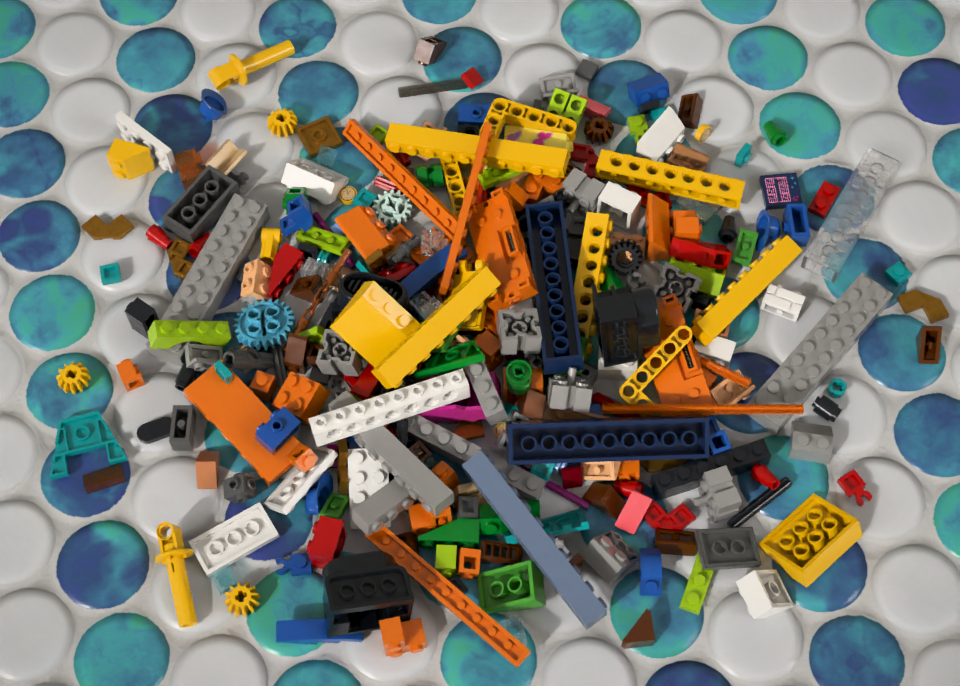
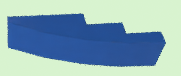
M451 243L427 259L400 282L405 287L408 298L412 299L437 283L438 278L443 276ZM464 247L461 255L456 257V262L467 257L468 251Z
M297 619L276 622V643L317 645L318 642H362L364 637L363 632L327 637V619Z

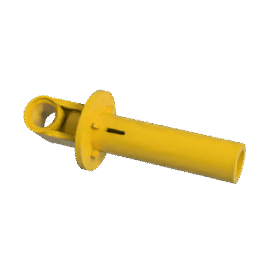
M286 40L242 60L235 54H230L228 57L229 63L211 69L208 72V76L217 90L224 89L235 82L245 86L248 83V74L294 55L295 49L291 41Z
M162 522L156 530L161 554L156 556L154 560L157 564H166L179 628L194 626L198 622L184 559L191 557L194 553L192 549H185L179 526L169 522ZM171 528V534L167 537V531Z

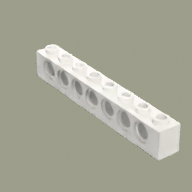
M462 368L308 418L316 445L319 447L469 398V383Z

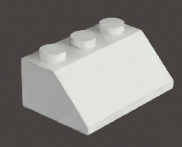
M670 106L637 142L635 157L664 162V159L673 153L676 143L683 142L685 139V126Z
M302 157L287 162L281 183L287 185V188L306 187L307 197H314L318 199V202L327 205L338 199L340 189L347 185L350 178Z

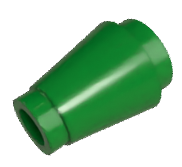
M768 121L764 124L763 128L772 145L779 147L787 141L786 132L775 123Z

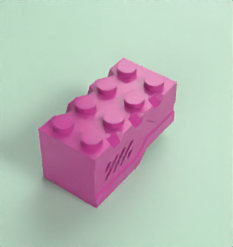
M495 371L489 372L501 399V383ZM441 374L419 379L417 381L422 382L434 377L441 376ZM465 374L470 388L469 398L417 414L437 425L440 422L451 424L458 421L476 422L480 419L487 420L468 374Z

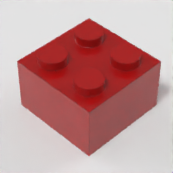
M320 515L318 522L315 521L312 530L314 537L312 541L309 540L307 552L312 566L323 569L327 563L340 556L347 532L343 520Z

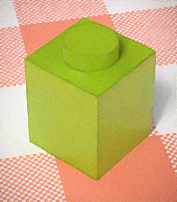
M437 544L435 569L445 578L456 575L457 545Z

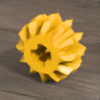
M286 107L283 110L278 108L277 112L272 111L271 116H268L267 119L268 129L271 130L273 135L277 134L279 138L282 135L287 138L288 134H294V130L298 127L297 116L294 115L292 110L288 111Z
M72 361L69 366L64 363L65 368L59 369V375L56 376L58 386L67 394L71 391L75 395L77 390L83 393V387H88L87 381L91 380L89 370L80 362L75 364Z
M238 581V587L235 588L230 585L232 592H225V596L228 599L224 603L226 606H229L228 611L230 613L234 612L236 617L241 612L244 617H247V611L254 613L253 607L259 606L257 600L260 598V595L256 593L257 589L255 586L250 587L249 582L242 586L241 582Z

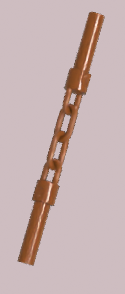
M347 248L344 250L332 271L326 276L324 286L319 288L314 296V302L309 309L305 310L292 334L297 335L306 330L318 304L323 302L328 294V288L331 284L334 285L339 277L338 274L350 257L351 250ZM322 290L325 293L320 300V298L317 297ZM307 313L311 314L309 319L305 318ZM287 343L285 344V346H284V348H283V350H284L285 352H286Z

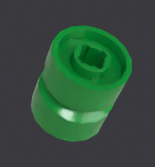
M441 163L431 164L429 168L426 165L416 166L417 179L427 189L429 186L433 188L444 187Z
M514 360L506 368V387L515 395L525 394L531 387L532 368L526 361Z

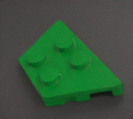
M471 340L450 346L446 352L435 353L424 363L425 369L416 370L413 374L416 380L437 374L444 375L451 370L464 369L465 366L482 362L486 359L476 342Z

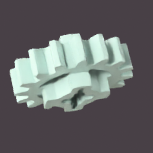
M391 189L390 193L384 191L383 196L377 195L378 200L374 199L372 209L376 212L377 218L385 223L386 227L388 224H391V227L394 228L395 224L399 225L401 221L408 222L407 217H411L413 209L411 200L407 199L405 194L401 195L400 190L394 193V190Z

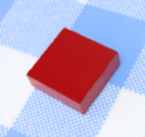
M474 67L460 76L471 90L484 81Z

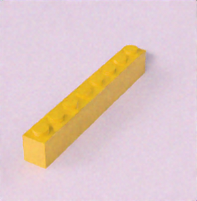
M788 235L783 239L778 237L771 244L773 248L771 250L767 248L760 255L762 257L760 261L756 259L749 265L751 268L749 272L744 270L738 276L740 280L738 282L734 280L726 288L728 292L726 294L722 292L715 299L717 301L715 305L711 303L703 310L706 313L703 317L699 314L692 321L694 324L690 328L692 334L704 347L723 331L803 251Z
M488 267L479 268L371 371L386 389L398 388L404 382L402 379L406 375L409 376L417 370L416 365L420 361H426L431 356L430 352L434 348L438 349L444 344L445 341L443 339L447 335H453L458 330L457 326L461 322L465 323L471 318L470 313L474 309L475 311L480 309L485 304L483 301L487 297L490 298L497 293L498 290L496 288L501 283Z

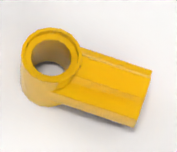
M262 228L260 260L266 264H273L274 256L278 252L279 245L282 243L281 228Z

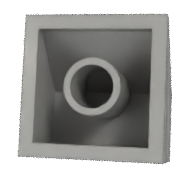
M792 421L788 458L828 464L833 449L832 427Z

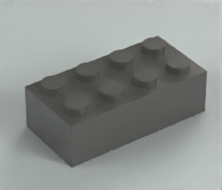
M208 165L162 216L166 228L189 243H193L203 237L221 217L234 193L241 194L238 182Z

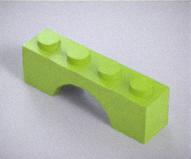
M154 320L147 332L150 349H170L176 344L188 341H196L210 346H220L224 349L231 339L228 321Z

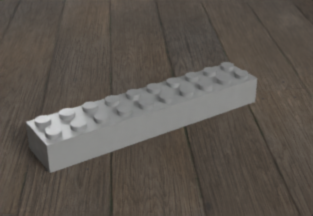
M234 193L161 320H212L259 238L262 228L265 227L270 218L268 205ZM148 340L146 346L150 355L182 367L183 364H186L184 346L188 343L198 344L199 342H182L170 349H150Z
M862 272L748 402L749 406L750 403L754 405L804 404L889 305L893 293ZM749 413L748 416L776 436L794 414L792 413L791 415L790 413L789 415L787 413L786 415L785 413L783 415L782 413V415H778L777 413V415H773L772 413V415H768L767 413L766 415L764 413L763 415L762 413L761 415L759 413V415H755L754 413V415H750Z

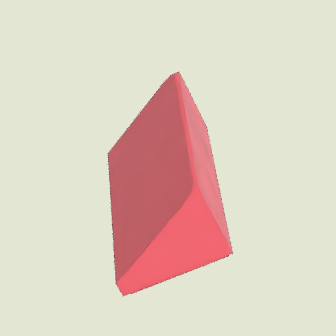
M579 95V97L589 101L583 114L594 118L598 114L600 118H603L605 115L606 118L608 117L612 108Z
M633 490L614 526L634 535L653 499L637 490Z

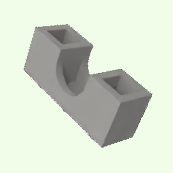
M482 361L465 366V370L489 425L492 426L508 419L509 417L485 362Z

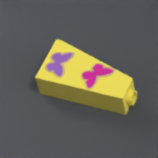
M505 125L504 140L568 149L570 159V154L573 152V142L569 140L567 134Z

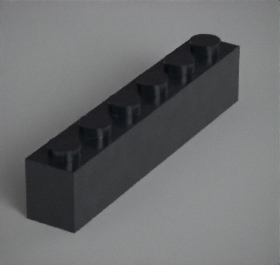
M763 438L711 455L709 458H701L652 474L650 485L656 500L659 501L699 488L704 472L727 465L731 477L751 471L757 464L768 465L771 454Z

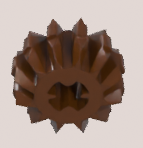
M598 114L596 118L591 116L590 120H586L584 128L586 140H591L592 144L598 142L600 146L601 142L607 144L608 139H612L614 125H612L611 120H607L606 115L600 118Z

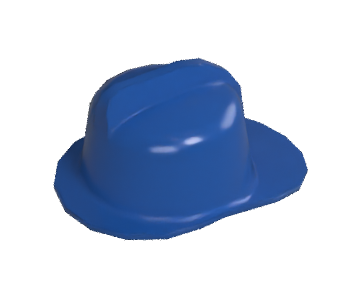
M206 88L201 92V102L199 105V111L204 115L205 122L210 120L217 121L223 114H227V106L223 97L217 92Z
M764 209L760 211L756 222V232L759 233L756 251L760 252L766 242L775 241L781 232L778 218L769 215L768 211Z
M324 472L319 479L318 485L309 489L305 497V512L307 514L319 515L328 497L333 492V478L329 472Z

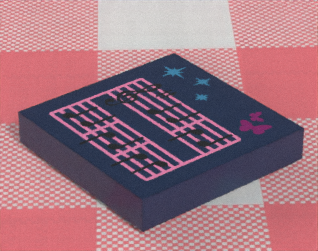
M796 173L760 176L759 180L765 210L783 209L787 204L803 203Z

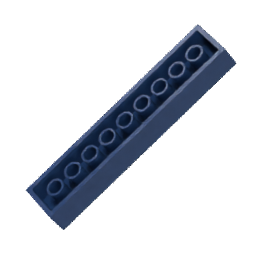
M562 200L526 204L525 211L532 271L539 292L535 297L542 335L541 349L544 375L568 372L569 367H576V371L584 370Z
M705 415L506 421V461L509 465L709 458V418Z

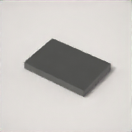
M753 527L697 529L694 532L702 571L754 568L762 565Z

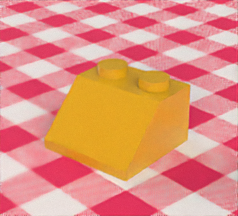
M114 139L106 155L114 176L119 179L132 180L154 171L156 168L149 147L121 139Z

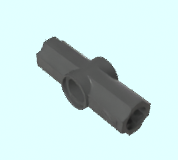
M249 347L245 352L226 351L223 355L222 363L227 368L240 369L244 373H249L252 369H270L274 365V357L271 353L258 352L254 348Z

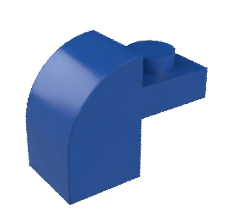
M300 194L286 202L288 215L280 219L281 233L285 236L296 232L300 228L306 232L313 224L311 204Z
M715 416L708 417L709 456L732 449L725 430L720 431Z
M639 548L640 596H661L662 558L660 548Z

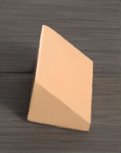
M621 461L581 462L582 480H616Z

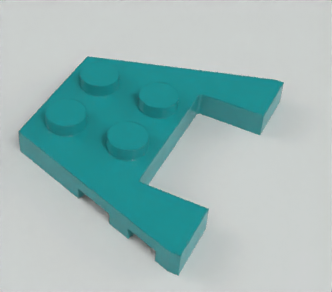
M98 410L59 420L55 441L56 448L52 457V470H50L49 474L51 480L69 476L67 457L105 447L110 465L128 461L126 454Z

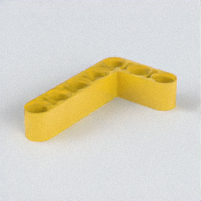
M496 98L492 102L483 122V125L485 122L495 123V125L491 126L490 131H493L492 138L497 139L504 124L567 134L570 141H574L576 138L577 125L575 121L504 98ZM482 125V127H481V129H480L479 136L481 135V131H482L483 125Z
M440 159L451 210L458 218L461 206L457 205H462L465 194L460 170L471 168L472 163L464 164L459 161ZM465 223V225L467 226L466 229H468V230H467V232H468V231H470L469 225H468V223Z
M679 326L622 384L619 392L628 404L631 403L632 405L633 403L634 405L636 403L637 405L640 399H645L648 404H655L642 390L691 340L692 330L688 326ZM684 328L689 331V337L686 340L679 339L678 331ZM673 343L676 348L675 352L667 354L664 351L665 344ZM653 357L661 359L662 365L659 368L651 366L650 360ZM640 371L646 372L648 375L647 381H638L637 373ZM629 385L634 388L632 396H626L623 393L625 386ZM641 413L640 415H641L642 417L652 416V413H651V415H650V414L647 415V413H646V415H645V414H642V413Z

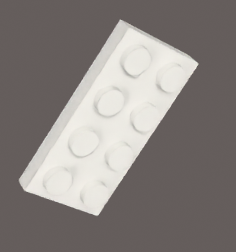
M122 111L115 115L118 122L117 126L121 130L120 135L125 141L149 147L153 161H157L163 170H168L172 174L178 170L172 150Z
M314 445L311 450L319 458L314 467L306 472L294 468L263 504L270 510L287 515L294 510L296 503L307 495L309 488L319 481L323 472L333 465L338 454L333 449Z
M366 448L348 449L351 530H360L352 521V509L389 483V474L384 471L378 460L374 461L369 456ZM389 520L384 526L391 528V521Z
M259 502L188 543L207 577H210L280 536Z

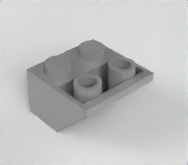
M613 530L593 538L580 554L608 584L618 580L639 560V556L634 548L628 546L622 540V537Z

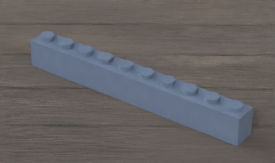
M481 450L462 464L463 471L581 624L588 630L607 615L606 603L601 597L597 598L594 595L593 591L595 590L589 581H583L580 577L582 573L575 564L571 565L567 560L569 557L564 549H558L554 544L556 540L553 535L543 530L542 527L544 525L537 516L533 517L528 503L525 500L522 502L518 498L519 493L513 485L509 486L505 481L507 477L502 470L497 471L493 466L495 462L489 454L485 455Z

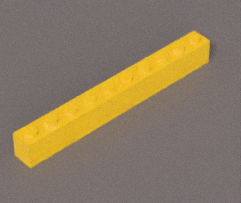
M390 122L385 144L387 150L393 153L401 152L412 156L420 155L427 158H440L445 161L453 160L464 164H473L480 136ZM492 138L491 142L487 141L486 147H489L487 157H483L482 163H485V166L498 169H510L516 172L523 171L535 175L543 174L553 178H564L569 155L568 149Z

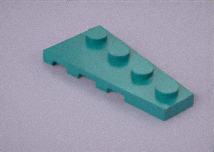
M579 509L540 519L544 525L542 527L546 533L550 532L552 535L590 529L587 519ZM510 531L502 533L507 544L519 543Z

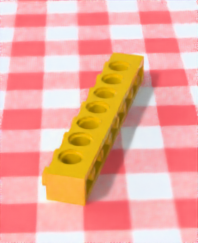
M601 149L595 177L738 210L745 186V181L737 178H727L719 174L705 173L701 170H692L683 166H674L665 162L652 161L648 158H639L630 154H621Z
M587 212L574 283L580 336L588 339L585 361H588V355L592 354L593 343H591V337H594L596 332L592 287L586 288L585 286L590 283L595 284L597 293L602 292L600 284H603L605 279V273H602L603 266H607L608 256L605 254L606 249L609 250L610 238L608 236L609 232L613 231V221L610 220L609 214ZM597 232L602 233L600 236H594ZM594 249L599 250L597 253H591ZM591 266L596 267V269L592 271L588 270V268ZM584 301H590V304L582 305ZM583 318L588 319L585 323H579V320Z

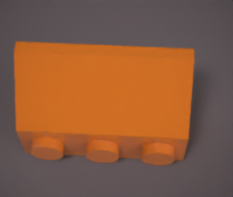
M648 193L645 210L646 261H669L670 238H673V227H670L669 223L672 222V211H669V203L652 193Z
M357 206L336 217L334 221L364 259L377 249L386 254L398 244L396 237L388 232L385 228V223L377 218L376 212L371 207Z

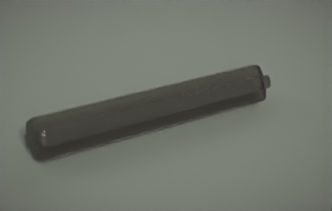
M461 78L399 87L398 94L400 98L466 89L468 86Z

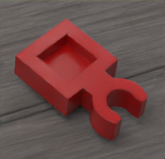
M854 469L837 480V483L848 497L852 495L856 497L855 501L858 506L861 507L864 504L861 497L871 501V493L863 490L866 483Z

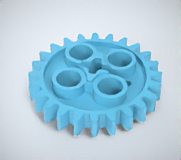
M262 298L261 303H258L256 300H254V305L248 303V308H241L242 313H237L238 318L234 319V333L239 343L242 342L244 347L249 345V347L254 348L256 346L257 351L261 347L267 350L268 346L274 349L276 343L282 345L281 340H288L287 335L292 333L291 330L295 329L294 324L296 323L290 306H286L285 302L280 303L279 299L272 302L271 298H269L268 302H265L264 298ZM263 313H264V315H265V328H266V335H265V336H264V330H263V329H264Z

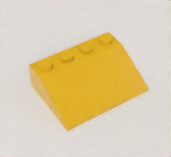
M368 281L363 283L331 324L330 328L375 368L420 323L375 281Z
M813 493L761 540L758 546L791 578L807 588L857 542L863 534L858 519Z

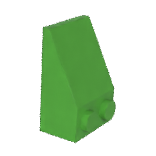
M532 560L482 572L477 576L479 606L487 614L530 610L546 606L543 573Z

